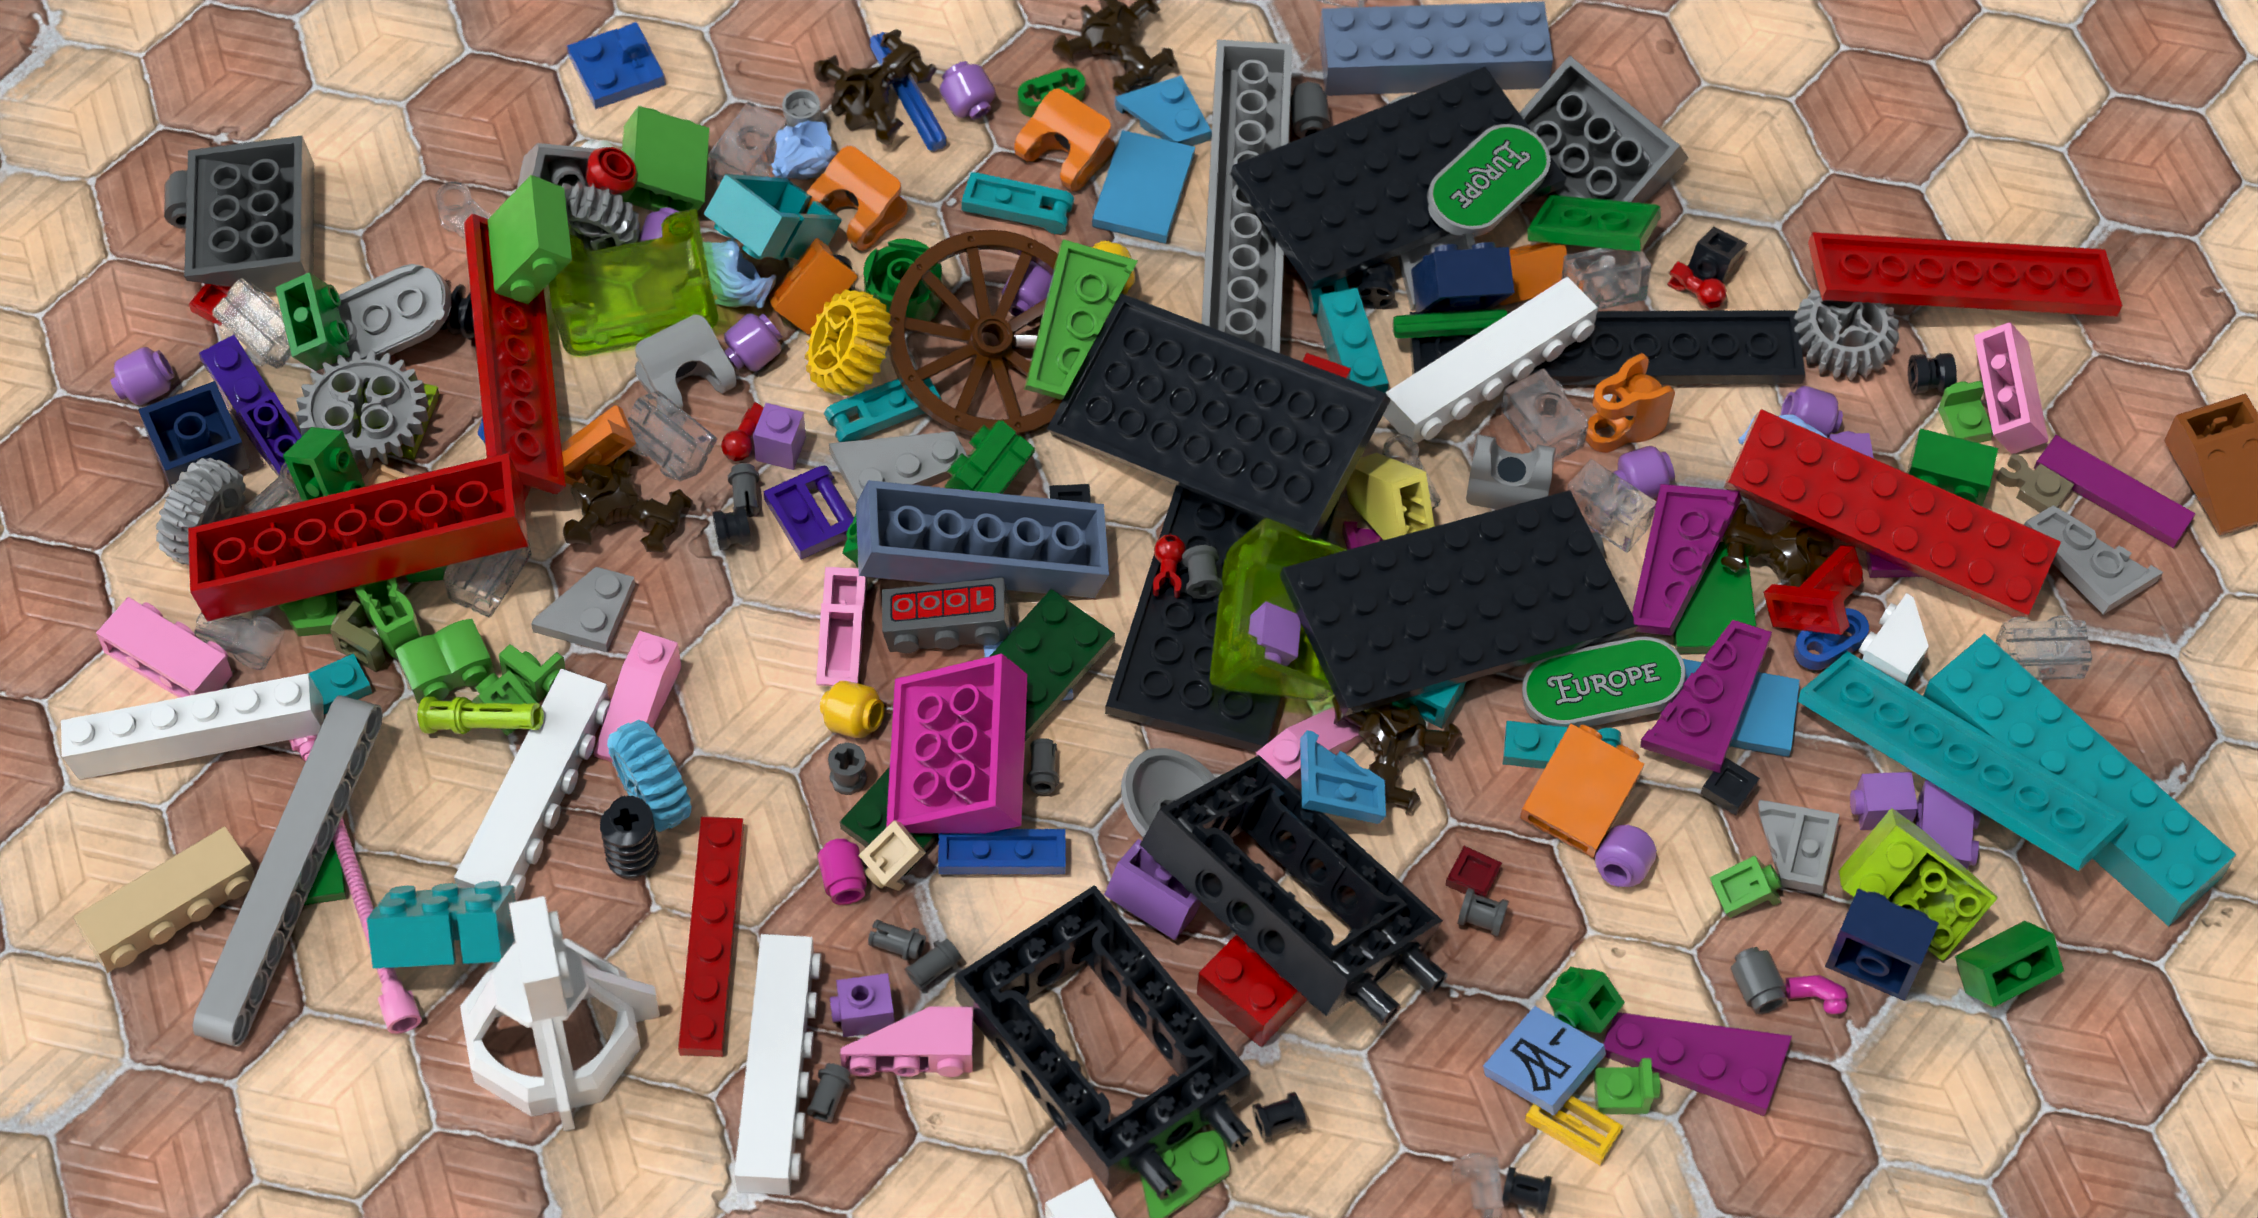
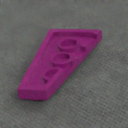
M1660 485L1632 611L1634 625H1638L1635 632L1673 635L1742 500L1740 491Z
M1732 620L1704 656V661L1696 672L1691 673L1684 682L1680 693L1661 712L1657 723L1652 729H1648L1642 737L1640 748L1720 773L1771 641L1772 632Z
M1617 1012L1612 1019L1604 1041L1606 1051L1604 1057L1629 1067H1639L1641 1058H1651L1652 1072H1658L1660 1078L1765 1116L1792 1036Z

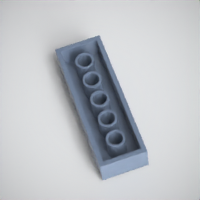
M1544 1L1322 8L1319 43L1324 90L1327 96L1418 93L1482 67L1487 68L1502 90L1541 89L1550 78L1553 57Z
M872 480L867 481L856 503L859 576L938 584L1003 577L1007 590L1047 594L1052 589L1059 595L1095 598L1109 576L1104 504Z

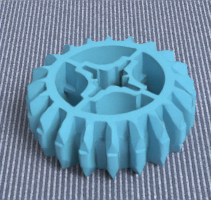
M637 720L631 724L628 722L617 728V731L610 734L607 747L612 758V764L617 771V776L621 780L628 796L641 798L650 806L656 831L661 832L667 828L672 829L681 824L682 820L690 817L692 806L690 804V797L687 794V787L683 783L682 775L679 773L668 749L662 743L661 738L657 736L655 730L643 720Z

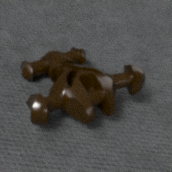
M1099 0L1102 9L1096 13L1088 5H1084L1081 7L1083 21L1080 30L1081 36L1068 40L1065 34L1059 35L1054 40L1052 47L1054 54L1067 59L1070 63H1073V54L1089 49L1092 54L1112 55L1120 58V65L1128 72L1122 76H1114L1112 80L1113 90L1122 94L1128 93L1129 89L1136 84L1151 83L1155 76L1158 75V71L1169 65L1171 68H1174L1177 65L1173 49L1162 47V51L1159 54L1150 58L1145 48L1138 46L1135 42L1137 30L1142 23L1140 17L1146 11L1156 14L1160 10L1155 0H1136L1129 7L1118 0Z
M898 29L883 34L880 46L889 48L892 52L882 59L883 63L880 66L870 69L851 67L848 71H845L839 67L837 55L814 62L813 69L815 77L819 81L828 82L831 79L836 82L831 102L832 112L836 116L847 112L844 123L850 130H856L864 125L875 122L877 125L875 132L876 140L882 144H892L895 135L904 124L898 118L890 119L887 111L890 110L888 105L890 84L893 85L898 80L902 82L912 72L917 76L918 84H929L937 70L934 64L927 66L922 61L920 51L916 46L904 43L900 39L902 32Z
M630 448L614 460V467L596 464H586L584 466L582 477L587 485L575 482L571 488V493L581 508L584 517L579 522L574 519L567 521L563 527V536L567 544L591 545V532L597 525L606 528L619 522L637 521L640 528L651 531L649 535L640 540L646 551L663 553L667 549L663 543L665 538L678 530L680 526V513L684 507L691 508L693 500L686 496L681 489L669 492L670 500L667 505L653 498L650 500L639 499V495L634 487V475L629 474L631 466H639L643 457Z
M1745 503L1739 504L1722 537L1724 545L1728 550V555L1721 558L1723 566L1736 573L1739 570L1747 569L1744 555L1752 558L1760 556L1774 568L1781 579L1788 580L1790 586L1800 587L1828 559L1827 557L1820 556V554L1830 552L1834 545V540L1830 536L1794 519L1793 521L1788 520L1785 526L1772 534L1766 533L1762 527L1746 524V516L1750 511Z
M1333 697L1334 724L1338 725L1343 718L1361 727L1358 734L1369 743L1370 747L1374 750V754H1376L1375 762L1369 765V770L1385 780V804L1391 802L1406 807L1405 813H1412L1416 804L1420 801V797L1416 792V788L1410 791L1395 786L1396 780L1401 774L1398 767L1399 761H1402L1404 757H1408L1410 754L1423 752L1425 746L1442 747L1443 756L1450 757L1455 742L1462 736L1460 729L1453 723L1446 726L1443 731L1427 729L1426 722L1420 715L1417 706L1412 703H1408L1406 708L1393 705L1392 702L1368 709L1367 712L1361 711L1344 716L1336 697Z

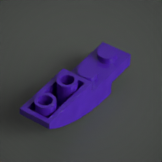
M232 335L199 352L200 360L216 382L225 404L252 444L279 478L289 473L290 471L283 454L302 435L274 392L271 393L236 336Z

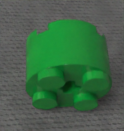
M895 239L889 241L888 246L877 251V248L868 255L864 264L865 292L873 295L874 298L879 299L881 303L885 304L886 312L889 313L893 295L902 277L914 261L928 250L929 247L922 242L912 239ZM940 263L930 271L942 282V265ZM920 281L910 296L905 317L930 322L939 312L942 302Z

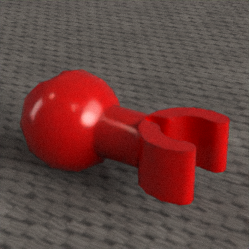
M1676 262L1669 272L1672 278L1667 285L1677 291L1687 289L1697 294L1699 303L1704 307L1710 309L1717 308L1725 302L1727 297L1726 287L1720 280L1710 278L1703 281L1694 276L1692 270L1681 262Z
M754 402L751 408H748L738 429L728 432L723 437L721 444L722 452L729 460L740 461L751 454L753 446L751 436L756 429L764 408L757 402Z
M1163 535L1155 543L1154 555L1161 563L1160 573L1157 574L1153 581L1154 596L1159 595V587L1165 583L1166 578H1169L1170 584L1175 588L1174 597H1180L1182 585L1176 570L1177 564L1182 561V554L1186 551L1184 542L1178 536Z

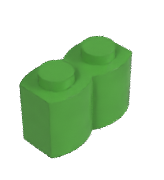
M396 578L354 587L367 619L375 626L383 647L392 657L398 659L395 652L397 648L423 636L413 607L408 598L401 593Z
M473 619L455 622L433 635L416 638L395 650L399 664L417 703H420L424 697H435L438 701H441L456 687L477 686L494 672L491 658Z

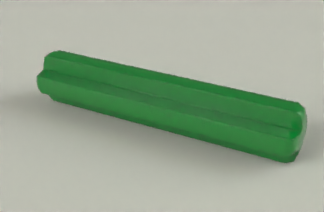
M1497 309L1397 315L1393 318L1392 329L1394 337L1397 339L1478 334L1506 316L1507 311Z

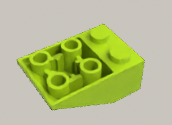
M1893 808L1887 812L1838 870L1842 889L1853 897L1858 888L1866 892H1876L1885 896L1889 902L1906 909L1919 910L1925 913L1929 919L1939 922L1928 951L1942 961L1947 958L1998 899L1990 889L1925 831Z

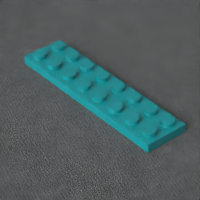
M1848 651L1800 691L1798 702L2077 871H2080L2124 829L2127 816Z

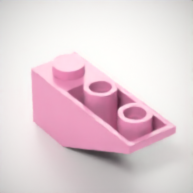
M927 1007L842 1047L840 1050L841 1066L849 1070L851 1074L862 1077L871 1076L876 1072H894L896 1075L903 1077L915 1076L919 1072H937L945 1077H956L963 1073H972L973 1007Z

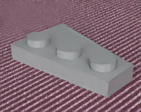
M954 431L829 443V452L856 503L868 480L932 486L952 477L947 472V469L961 453L967 457Z
M2054 505L2030 518L2024 524L2061 541L2052 563L2103 615L2158 582L2163 574L2162 571L2152 565L2147 569L2130 559L2131 552L2120 545L2114 549L2097 539L2095 530Z

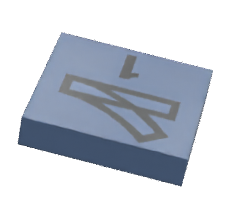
M1534 1006L1483 1065L1486 1077L1555 1116L1604 1058L1606 1051L1604 1044Z

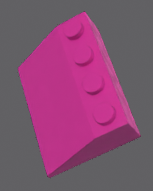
M998 654L895 679L886 828L894 820L901 822L909 833H989L1021 826L1028 674L1005 655Z

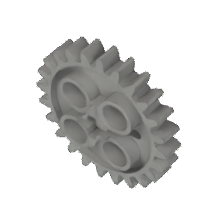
M372 350L368 353L366 359H360L359 353L354 351L352 361L346 362L341 355H338L337 366L333 367L324 362L323 368L325 373L323 375L314 372L310 374L313 385L303 384L301 388L304 397H299L296 400L299 411L296 412V417L302 436L311 427L343 431L356 464H358L359 460H365V464L369 469L372 468L374 458L379 457L381 462L385 465L388 464L387 454L390 452L402 457L401 445L405 444L414 447L413 434L423 435L422 422L428 421L426 408L429 407L427 395L422 380H417L415 370L410 369L406 371L404 360L401 359L392 365L391 357L388 353L378 361ZM369 381L365 390V395L368 403H364V385L366 382ZM358 416H361V435L358 438H356L358 431L360 429ZM379 426H384V427H382V428H380V429H374V428L379 427Z

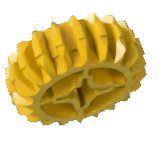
M845 289L841 294L835 293L831 302H825L823 312L816 315V324L810 328L812 334L810 339L806 341L809 350L804 358L809 361L806 365V371L810 373V381L816 383L817 387L823 388V391L833 395L838 394L851 397L855 392L861 393L865 388V384L871 385L873 375L880 373V364L883 359L887 358L885 356L886 348L891 345L888 336L893 328L889 325L891 314L886 312V305L881 303L879 299L864 291L858 292Z

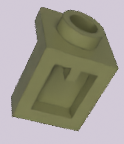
M353 601L346 610L340 611L332 622L330 631L335 648L346 656L354 653L358 663L377 672L386 661L380 637L373 630L365 627L367 620L363 606L359 602Z

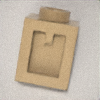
M894 820L858 856L868 866L864 870L865 874L876 886L881 889L886 886L900 891L905 886V883L900 878L926 852L902 823Z

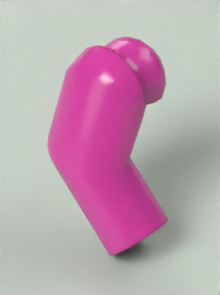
M1822 975L1786 978L1785 986L1788 999L1818 997L1824 999L1823 1008L1829 1014H1839L1846 1011V998H1848V994L1843 986Z

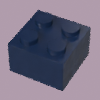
M1494 242L1477 243L1472 245V249L1458 250V245L1456 244L1440 245L1435 247V251L1431 254L1423 256V260L1411 268L1416 312L1490 310L1514 294L1509 247L1495 248Z
M215 381L138 409L148 439L171 490V485L176 484L179 480L180 473L187 472L188 466L191 463H196L201 458L221 460L229 464L237 472L250 468L243 442Z
M1858 888L1825 967L1905 1001L1939 922L1929 919L1925 913L1919 910L1906 909L1889 902L1885 896L1879 893L1866 892Z

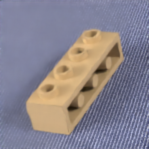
M224 826L73 917L81 935L105 971L109 973L115 968L129 965L137 958L138 954L153 945H160L169 941L178 930L188 924L207 918L216 907L226 901L245 895L250 890L255 873L250 861Z

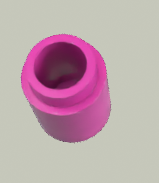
M842 838L827 842L824 848L817 854L825 892L831 897L832 902L837 905L852 904L861 900L865 896L864 888L867 886L862 859L858 856L860 854L858 845Z

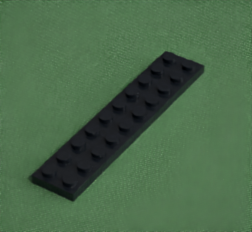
M1797 310L1597 311L1594 331L1587 339L1582 342H1573L1564 348L1563 352L1553 361L1548 362L1546 360L1534 368L1528 377L1521 381L1515 380L1508 385H1598L1604 379L1618 373L1623 364L1630 358L1641 353L1645 354L1649 359L1646 375L1654 377L1660 384H1803L1805 368L1802 345L1799 343L1801 338L1800 333H1796L1794 330L1795 326L1799 323L1795 319ZM1410 312L1409 315L1447 312ZM1476 334L1410 338L1412 375Z

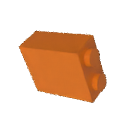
M1570 723L1525 802L1520 818L1594 858L1599 846L1640 777L1645 763L1639 761V755L1630 748L1623 745H1617L1615 748L1602 741L1603 736L1595 729L1586 725H1580L1578 728Z

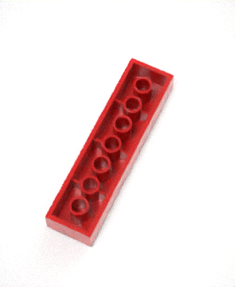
M1760 409L1756 414L1723 487L1726 490L1740 491L1741 496L2019 620L2029 616L2061 544V541L1763 409Z
M509 453L188 528L190 593L205 619L212 621L528 547L522 481Z

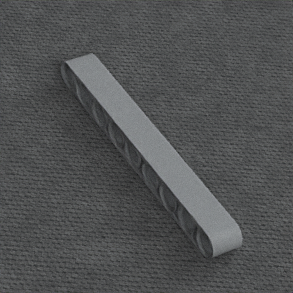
M341 695L337 696L332 702L198 1005L193 1020V1032L196 1036L235 1047L240 1046L246 1039L377 738L383 719L381 706Z

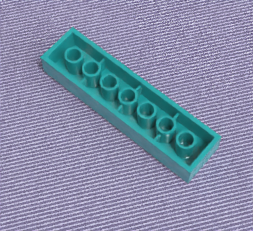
M1985 633L1929 680L1923 694L1924 697L2127 816L2124 829L2092 859L2168 927L2224 877L2237 854Z

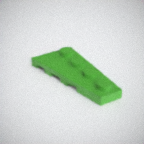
M1064 239L1061 241L1025 390L1060 400L1064 398L1138 260Z

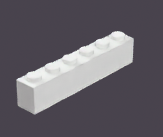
M1568 276L1385 392L1391 401L1383 416L1411 446H1414L1423 439L1430 440L1442 430L1443 426L1454 419L1461 420L1465 418L1474 406L1485 399L1488 401L1494 399L1511 382L1525 379L1542 362L1546 360L1548 362L1553 361L1563 352L1564 348L1573 342H1582L1587 339L1594 331L1598 307Z
M560 669L542 704L544 720L541 728L528 731L454 876L458 888H472L477 883L484 881H499L501 886L514 885L516 900L519 899L526 882L524 875L530 863L535 865L543 850L542 839L547 829H553L558 822L561 813L560 803L565 793L571 794L578 780L577 769L582 759H589L593 752L596 741L595 734L599 726L603 725L610 705L607 684Z
M307 673L61 720L62 758L80 780L318 735L324 722L323 697Z
M761 934L734 1174L736 1189L739 1193L790 1195L791 1181L800 1179L801 1153H794L796 1139L804 1138L805 1113L799 1112L800 1098H808L809 1072H803L804 1058H812L813 1032H807L808 1018H816L817 992H811L812 979H820L821 953H814L813 937Z

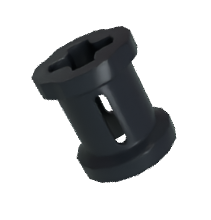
M1294 1091L1287 1093L1286 1099L1265 1106L1259 1103L1252 1105L1257 1129L1265 1143L1272 1141L1273 1135L1297 1128L1299 1131L1307 1128L1303 1107Z
M1509 1166L1500 1205L1507 1206L1509 1203L1535 1208L1537 1214L1544 1215L1552 1177L1545 1175L1541 1179L1516 1172V1168Z

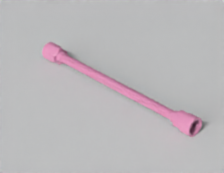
M317 735L289 740L293 751H298L304 761L307 760ZM341 818L332 841H334L333 844L335 850H337L338 859H340V864L370 949L367 918L374 910L355 852L353 851L349 834L345 828L344 820ZM377 968L383 994L378 997V1001L388 1031L393 1034H399L414 1029L421 1023L422 1019L412 991L404 989L402 982L398 980L394 968Z

